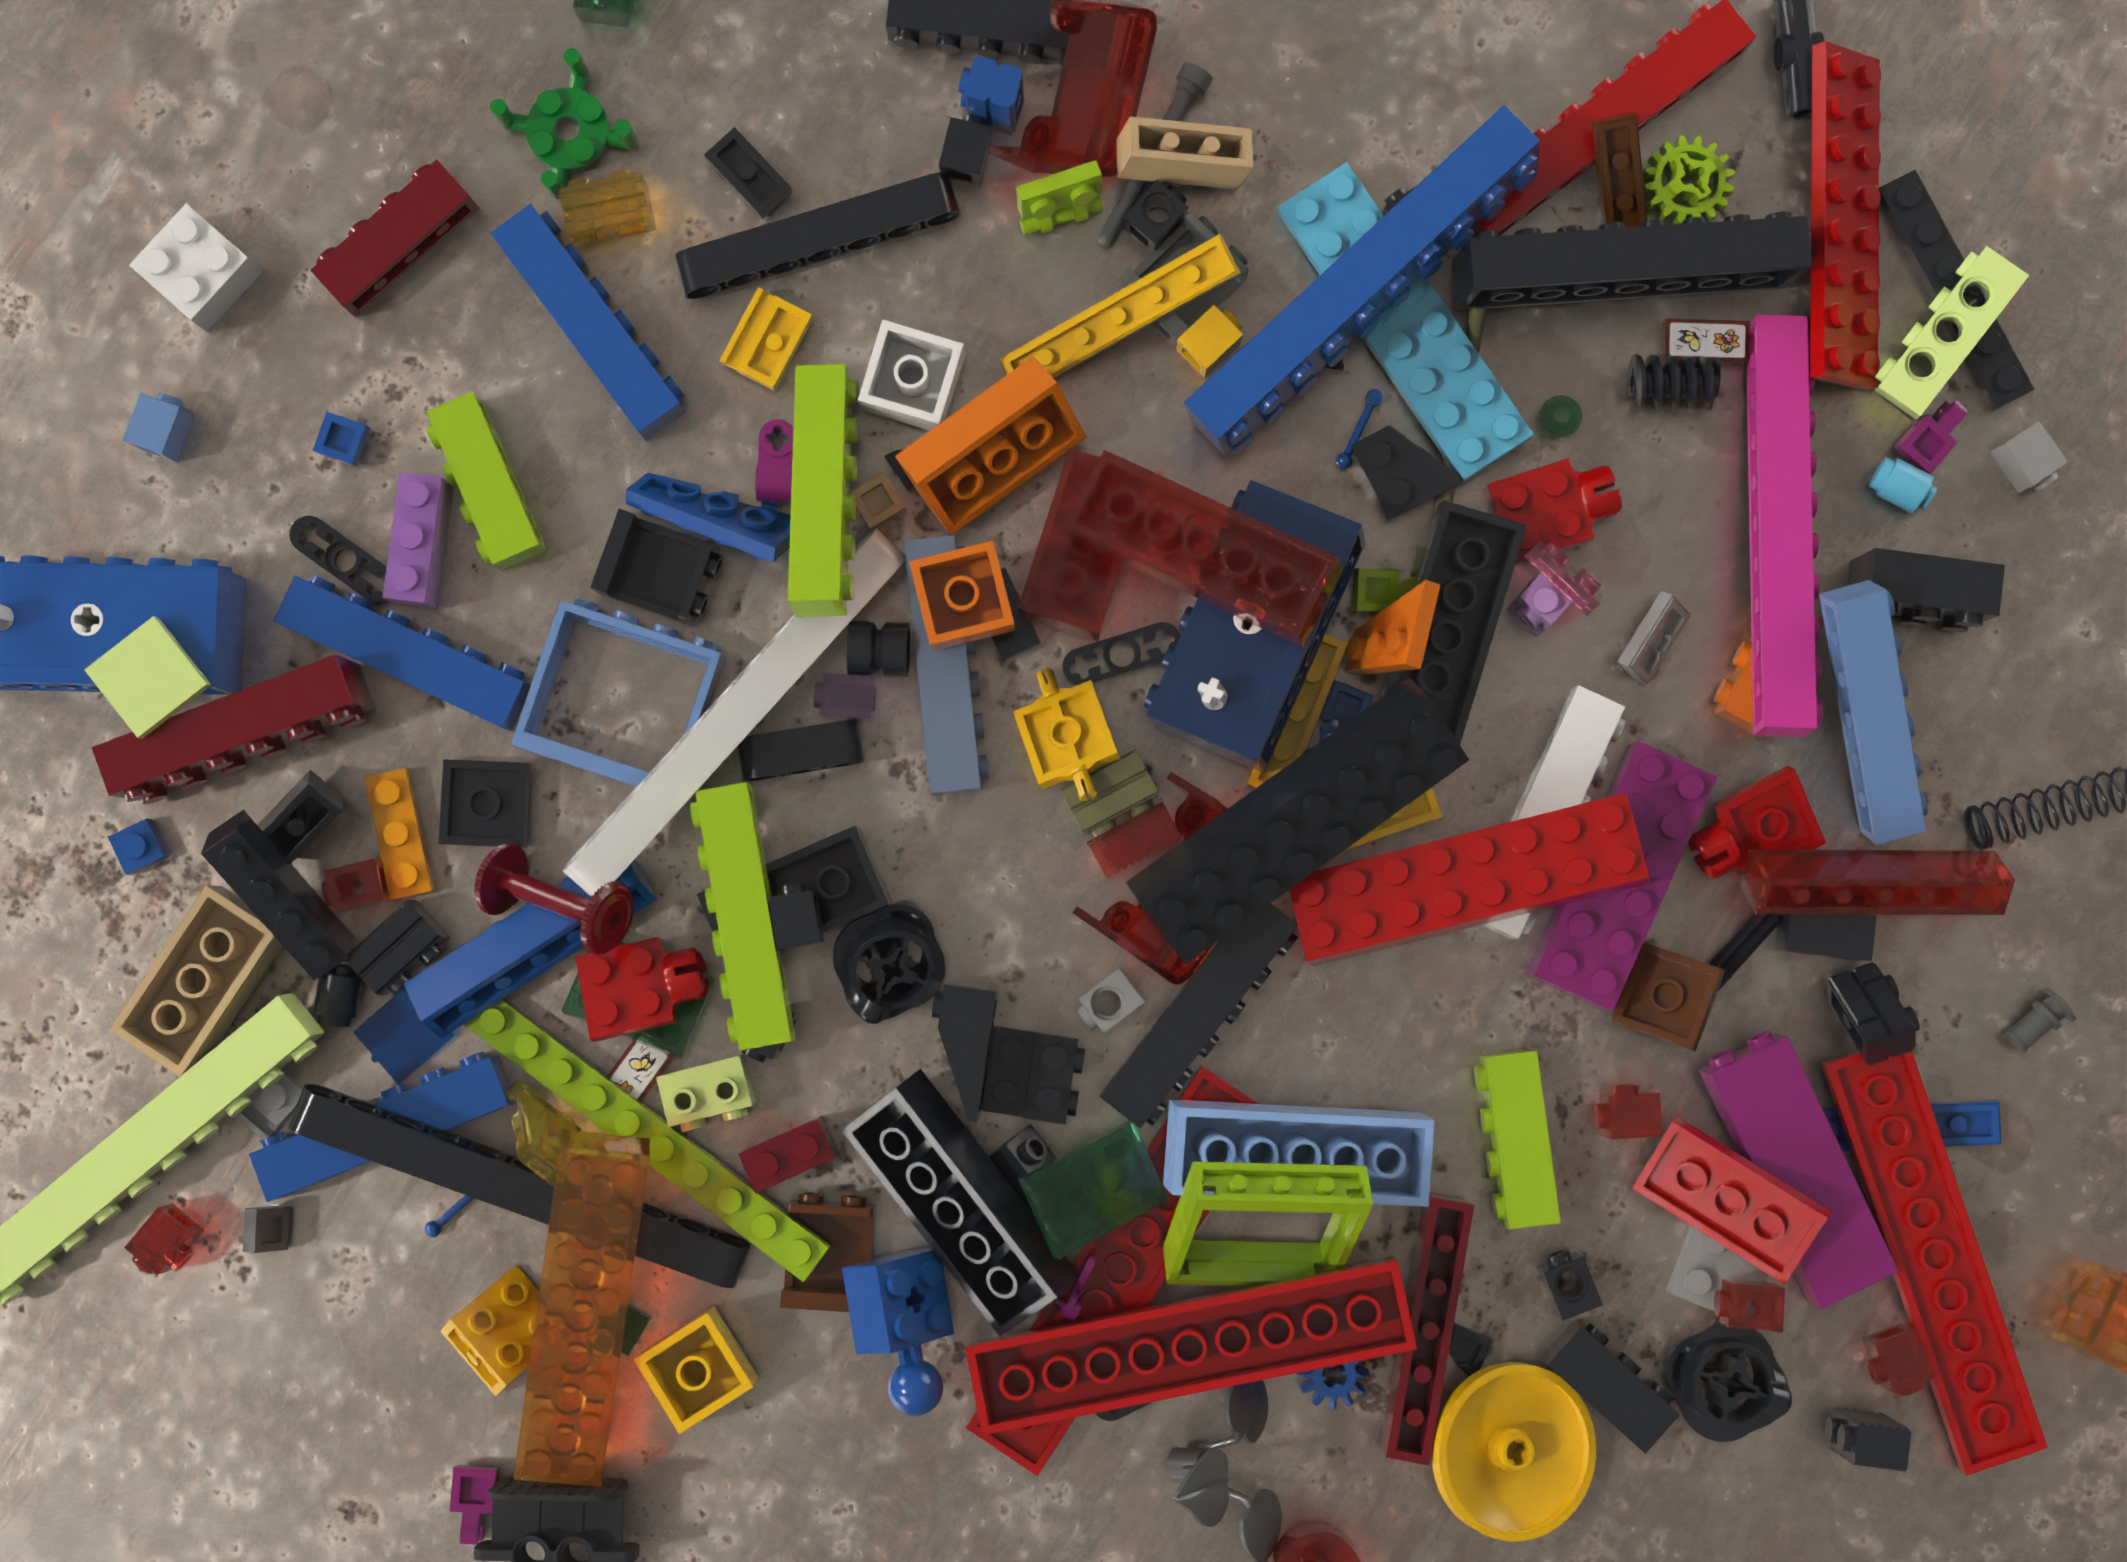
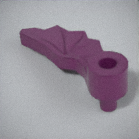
M1089 1256L1067 1302L1056 1298L1053 1302L1054 1306L1062 1309L1061 1315L1073 1321L1076 1320L1082 1307V1303L1076 1300L1096 1262V1258Z

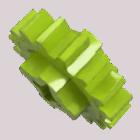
M1684 135L1678 137L1675 141V147L1669 141H1665L1659 148L1660 153L1653 152L1647 162L1652 167H1646L1643 171V179L1650 181L1644 185L1645 195H1652L1653 197L1647 206L1648 210L1659 207L1662 210L1659 219L1666 220L1668 216L1674 218V225L1682 224V221L1693 217H1707L1708 222H1712L1717 216L1716 211L1722 212L1729 204L1724 197H1729L1735 190L1734 186L1726 183L1735 174L1734 169H1724L1723 164L1729 158L1728 154L1717 157L1714 154L1717 143L1713 142L1705 148L1702 146V136L1697 135L1692 144L1687 143ZM1665 166L1666 171L1664 173L1667 176L1668 181L1667 185L1663 187L1662 172ZM1713 177L1714 190L1712 196L1710 197L1712 191L1710 190L1708 183L1709 179ZM1681 179L1683 181H1688L1689 179H1691L1694 182V185L1692 183L1684 185Z

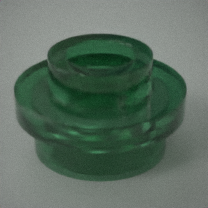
M1564 395L1548 399L1539 412V422L1542 429L1550 436L1556 438L1572 435L1579 428L1582 421V412L1578 403ZM1555 410H1565L1568 414V421L1564 423L1557 421L1554 416Z

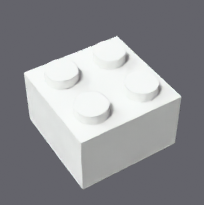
M187 203L183 205L129 264L131 268L184 315L207 332L263 272L257 264Z
M882 320L858 397L861 410L929 431L947 419L966 357L964 343Z

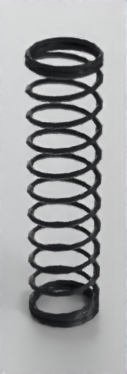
M2115 767L2110 774L2100 771L2095 775L2094 779L2085 775L2079 779L2078 783L2066 780L2061 787L2051 784L2045 792L2036 788L2030 792L2029 796L2017 793L2012 801L2002 797L1996 805L1987 801L1983 802L1980 808L1976 805L1967 806L1964 812V822L1969 839L1974 847L1980 851L1992 848L1994 843L1993 834L1983 813L1984 807L1989 805L1995 810V824L2000 839L2005 844L2009 843V828L2003 814L1999 810L2000 803L2003 801L2011 805V818L2017 836L2022 840L2025 839L2027 834L2025 822L2021 812L2015 805L2018 797H2023L2027 800L2030 825L2037 835H2041L2043 832L2042 819L2037 807L2031 800L2032 795L2037 792L2044 796L2043 807L2049 826L2052 830L2057 831L2060 825L2058 813L2048 796V792L2052 788L2060 792V807L2066 823L2073 827L2076 822V814L2070 798L2064 791L2067 784H2073L2076 787V801L2079 813L2086 822H2090L2092 820V808L2086 793L2080 787L2083 780H2090L2092 782V795L2096 810L2100 816L2107 818L2109 813L2107 798L2097 783L2098 777L2102 775L2109 778L2108 790L2112 805L2118 813L2122 814L2125 810V800L2121 788L2113 778V775L2117 771L2125 773V790L2127 794V769ZM2112 783L2116 787V790L2119 794L2121 801V810L2116 804L2113 794ZM2096 788L2102 797L2105 814L2099 806ZM2080 793L2083 796L2087 806L2088 818L2086 817L2081 805ZM2064 798L2069 806L2072 816V822H2070L2067 816L2064 805ZM2047 802L2049 803L2055 818V826L2051 821ZM2031 807L2033 808L2034 813H2035V815H2036V817H2037V821H2038V825H2039V831L2037 830V828H2036V826H2035V823H2034V820H2033V817H2032ZM1972 811L1978 819L1983 844L1975 832ZM2015 812L2019 818L2022 827V834L2018 829ZM1999 817H2000V819H2001V821H2002V824H2003V826H2004V830H2005V833H2006V839L2004 838V836H2003V834H2002V831H2001V827H2000V823H1999Z

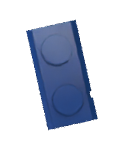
M977 56L973 60L971 69L964 67L958 87V93H962L960 106L967 109V115L984 120L988 126L992 125L993 130L1012 135L1013 132H1016L1025 101L1021 68L1005 63L997 66L995 60Z

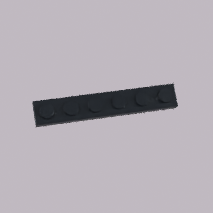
M1913 170L1878 188L1881 196L1880 206L1933 302L1944 286L1952 291L1962 277L1955 272L1963 263L1964 258L1917 171ZM1970 286L1964 289L1963 297L1968 305L1972 307L1984 305L1986 298L1979 287ZM1996 318L1964 359L1992 411L2035 389ZM1943 321L1952 339L1956 341L1959 335L1957 326L1950 321Z

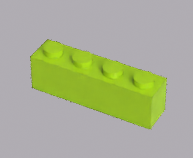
M472 391L426 411L431 425L426 426L428 436L437 450L442 448L448 461L442 464L444 473L453 488L458 486L464 500L459 502V507L468 525L475 524L480 539L475 540V544L485 564L491 562L493 566L503 571L546 552V546L482 399Z
M1527 1049L1480 1055V1065L1474 1067V1075L1478 1092L1484 1091L1486 1108L1480 1109V1119L1483 1133L1490 1134L1492 1151H1486V1163L1489 1176H1496L1498 1194H1492V1207L1495 1219H1502V1225L1509 1230L1559 1224L1561 1220L1537 1051Z

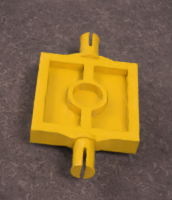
M1045 668L1044 671L1048 684L1041 670L1036 674L1043 695L1032 704L1017 709L1013 713L1040 788L1044 790L1061 782L1074 780L1079 799L1081 801H1088L1089 798L1084 785L1092 799L1097 796L1090 773L1101 766L1121 759L1093 682L1089 680L1072 688H1058L1053 669Z

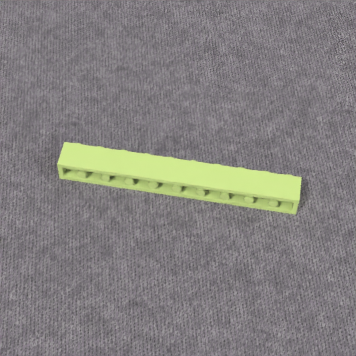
M294 993L275 997L0 1226L1 1306L10 1303L24 1291L21 1284L32 1276L33 1279H37L57 1264L53 1258L63 1249L66 1252H70L82 1244L89 1237L86 1230L96 1222L102 1225L116 1216L122 1210L118 1204L130 1195L131 1198H135L151 1187L154 1183L151 1177L161 1168L164 1171H168L180 1163L187 1156L183 1150L195 1141L197 1144H200L219 1130L216 1123L226 1114L233 1117L245 1109L252 1102L249 1095L259 1087L265 1090L279 1081L285 1075L281 1069L290 1061L300 1062L316 1050L317 1045L314 1041L325 1032Z

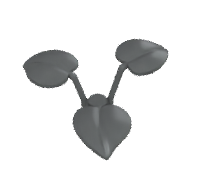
M1261 1380L1229 1387L1224 1411L1226 1423L1233 1432L1230 1437L1210 1443L1200 1442L1198 1449L1174 1447L1168 1455L1166 1464L1169 1479L1172 1482L1181 1483L1172 1499L1183 1506L1201 1525L1207 1527L1217 1525L1227 1510L1229 1497L1241 1501L1246 1506L1247 1510L1240 1518L1239 1533L1246 1553L1254 1562H1268V1558L1275 1549L1282 1522L1280 1502L1275 1493L1269 1489L1258 1490L1254 1499L1246 1494L1228 1488V1459L1220 1448L1237 1444L1242 1438L1248 1443H1254L1262 1434L1268 1416V1396L1264 1381Z

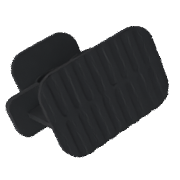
M510 1476L499 1480L488 1490V1497L493 1499L492 1540L481 1541L474 1547V1560L512 1562H635L639 1557L640 1544L623 1542L624 1492L628 1489V1481L623 1478L616 1479L613 1477L571 1478L570 1476ZM527 1542H536L542 1546L545 1553L543 1560H535L528 1555L526 1550ZM576 1542L584 1545L588 1551V1560L578 1561L574 1559L569 1550L570 1543Z

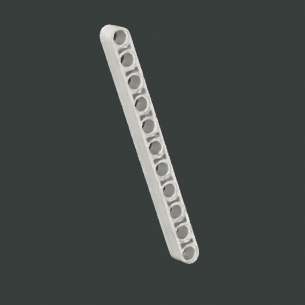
M877 528L873 529L855 547V559L848 560V574H852L854 579V599L847 600V616L796 617L794 614L576 852L562 871L590 896L594 895V892H597L601 885L604 886L605 883L615 881L906 560L905 555Z

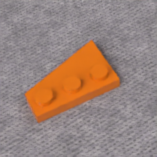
M1424 580L1354 630V635L1350 638L1346 648L1348 660L1345 671L1357 675L1421 669L1440 584Z

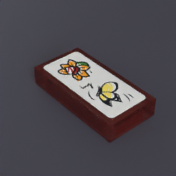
M1666 318L1662 322V361L1667 355L1674 356L1678 363L1683 356H1690L1694 363H1696L1698 358L1706 356L1710 359L1711 363L1719 357L1721 365L1745 366L1749 363L1750 321Z
M640 1031L607 1075V1078L636 1100L643 1102L657 1083L656 1077L663 1075L677 1054L646 1031Z

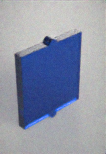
M406 988L392 997L353 1031L372 1054L371 1060L374 1063L379 1062L398 1085L456 1036L451 1032L441 1039L421 1023Z

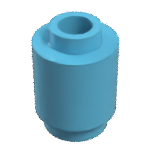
M1888 457L1882 460L1868 487L1876 490V496L1911 514L1917 508L1925 510L1937 491V488L1931 485L1934 476L1899 458H1896L1894 461Z

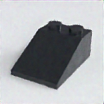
M948 983L944 984L943 992H935L932 1017L939 1018L938 1030L967 1119L970 1122L977 1123L981 1114L999 991Z

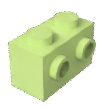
M745 1054L656 1077L668 1127L680 1124L682 1132L707 1126L705 1118L722 1114L723 1122L747 1116V1107L757 1104Z

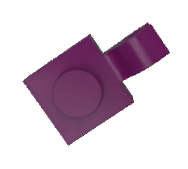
M1957 400L1952 404L1945 401L1937 409L1933 418L1928 414L1921 415L1894 448L1912 465L1931 474L1958 443L1949 433L1964 419L1969 411Z
M465 1465L453 1467L450 1512H462L460 1544L477 1545L478 1541H483L485 1530L483 1514H492L493 1499L488 1497V1490L494 1483L496 1484L499 1481L500 1467Z

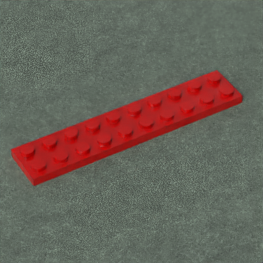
M1858 1051L1821 1063L1872 1215L1899 1271L1893 1274L1960 1472L1968 1476L2047 1449L2048 1446L1912 1051L1896 1057L1889 1056L1888 1060L1870 1066L1865 1063Z
M1202 1066L1199 1067L1178 1099L1258 1104ZM1168 1116L1071 1263L1080 1274L1088 1257L1096 1258V1262L1076 1300L1082 1303V1307L1075 1321L1148 1307L1166 1279L1163 1244L1181 1196L1172 1195L1163 1186ZM1210 1210L1202 1211L1195 1233L1199 1229L1200 1225L1202 1224ZM1077 1278L1058 1297L1059 1299L1067 1302ZM1053 1300L1041 1309L1028 1331L1075 1321L1061 1315L1062 1309L1054 1306ZM976 1409L966 1424V1429L1038 1476L1076 1417L982 1436Z

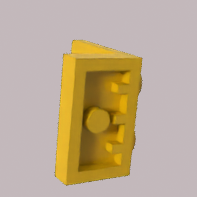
M515 1266L452 1317L440 1332L491 1392L497 1396L517 1376L570 1331V1327L520 1268Z

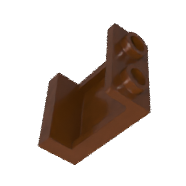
M798 1193V1200L791 1199L787 1203V1212L829 1243L831 1247L805 1282H802L785 1269L780 1308L849 1312L842 1267L873 1259L876 1204H866L867 1197L856 1195H842L841 1202L824 1201V1194Z

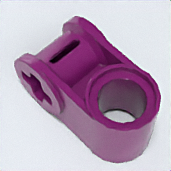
M770 420L760 430L758 464L755 477L757 501L791 502L794 428L784 420ZM783 432L790 441L789 443H783L781 450H778L771 443V440L778 439L779 433Z

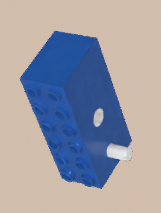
M31 555L20 556L19 563L5 561V557L0 556V690L102 693L84 669L151 617L156 616L159 617L210 682L211 686L200 695H230L242 689L246 579L232 573L231 567L218 566V561L209 559H192L191 566L175 565V560L165 558L148 559V565L133 564L132 559L121 557H107L105 564L90 563L89 558L76 556L63 557V563L48 562L46 557Z

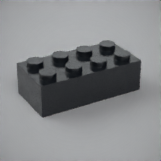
M857 826L850 827L766 864L771 897L779 896L778 887L804 883L805 891H816L824 935L846 926L857 918L892 904L860 828ZM705 891L698 893V899L712 931L718 930L716 913L709 914ZM793 948L780 949L781 954Z

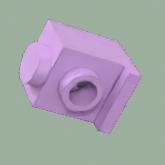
M1540 572L1508 606L1506 611L1536 637H1539L1545 629L1557 620L1574 599L1546 574Z

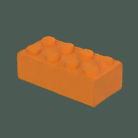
M1032 356L898 453L895 458L928 509L951 536L1083 441L1087 436L1058 383Z

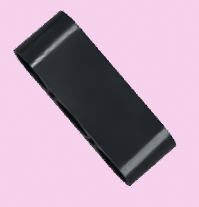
M843 720L746 736L738 745L742 777L745 782L850 766L864 762L858 720Z

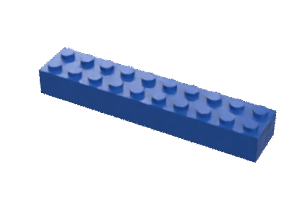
M1503 105L1183 402L1192 423L1225 457L1233 451L1236 454L1242 452L1253 441L1255 436L1252 433L1264 422L1270 425L1277 420L1286 409L1283 405L1295 393L1298 396L1306 393L1316 382L1317 377L1315 375L1325 365L1328 364L1330 367L1336 365L1347 354L1349 349L1346 346L1358 335L1364 338L1371 333L1380 322L1379 315L1389 306L1392 309L1400 306L1410 295L1411 290L1409 288L1420 277L1424 280L1430 278L1442 265L1443 261L1441 258L1452 248L1456 251L1461 249L1468 239L1472 238L1474 234L1472 229L1484 218L1486 221H1491L1505 207L1506 202L1504 200L1515 189L1518 192H1522L1535 180L1538 175L1536 170L1538 169L1540 140Z

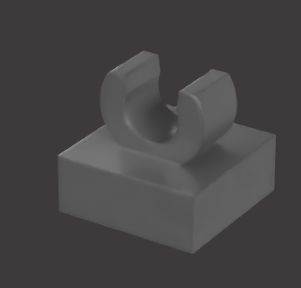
M279 1205L245 1208V1211L240 1213V1219L244 1220L243 1235L238 1236V1241L243 1244L242 1252L261 1253L288 1250L290 1207Z

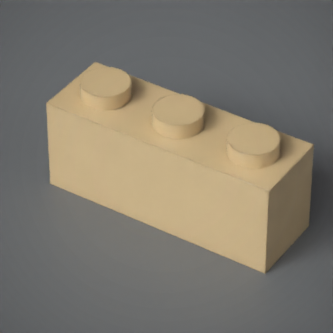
M1130 116L1116 139L1117 178L1154 182L1158 179L1164 183L1238 189L1253 169L1251 128Z

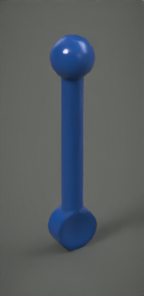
M1371 389L1366 395L1365 400L1367 404L1344 452L1340 453L1336 458V463L1340 468L1346 469L1352 465L1351 455L1354 450L1351 445L1359 441L1374 407L1379 406L1382 402L1383 395L1378 389Z
M465 1195L436 1221L427 1222L424 1228L426 1235L432 1238L437 1237L441 1233V1227L474 1198Z

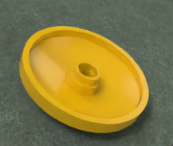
M1505 1362L1485 1367L1464 1380L1452 1392L1440 1412L1436 1423L1431 1456L1435 1481L1449 1509L1470 1528L1491 1538L1503 1541H1526L1541 1537L1562 1525L1576 1511L1592 1481L1596 1462V1436L1590 1413L1580 1395L1560 1376L1547 1369L1521 1362Z

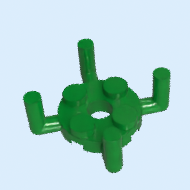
M574 48L567 49L563 56L571 71L568 88L541 92L528 115L512 113L502 99H495L490 104L491 112L503 128L526 132L527 141L533 153L545 166L551 169L542 173L541 183L554 199H562L565 196L569 174L580 173L587 170L586 167L593 164L596 160L600 161L606 154L609 146L634 149L638 144V138L627 120H619L615 123L614 130L611 129L608 116L601 103L585 91L588 68L579 51ZM568 121L578 123L579 133L575 138L562 140L558 137V130L563 123Z

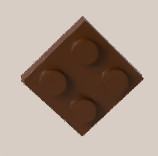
M1643 943L1624 985L1611 1021L1696 1052L1725 971L1722 968Z

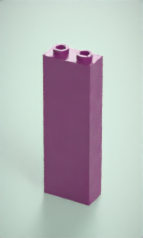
M1764 1031L1747 1039L1748 1046L1734 1053L1732 1049H1728L1711 1056L1708 1059L1710 1064L1699 1069V1072L1737 1153L1831 1211L1825 1224L1793 1271L1807 1301L1823 1309L1899 1271L1789 1037L1777 1033L1772 1034L1771 1031Z

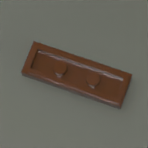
M1630 112L1593 120L1591 125L1602 225L1622 222L1625 224V228L1640 227L1641 223L1647 221L1637 114Z

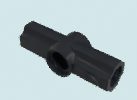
M1773 0L1777 36L1773 47V61L1776 72L1778 74L1782 73L1786 117L1793 118L1794 120L1808 119L1812 117V45L1825 41L1822 32H1817L1814 1Z

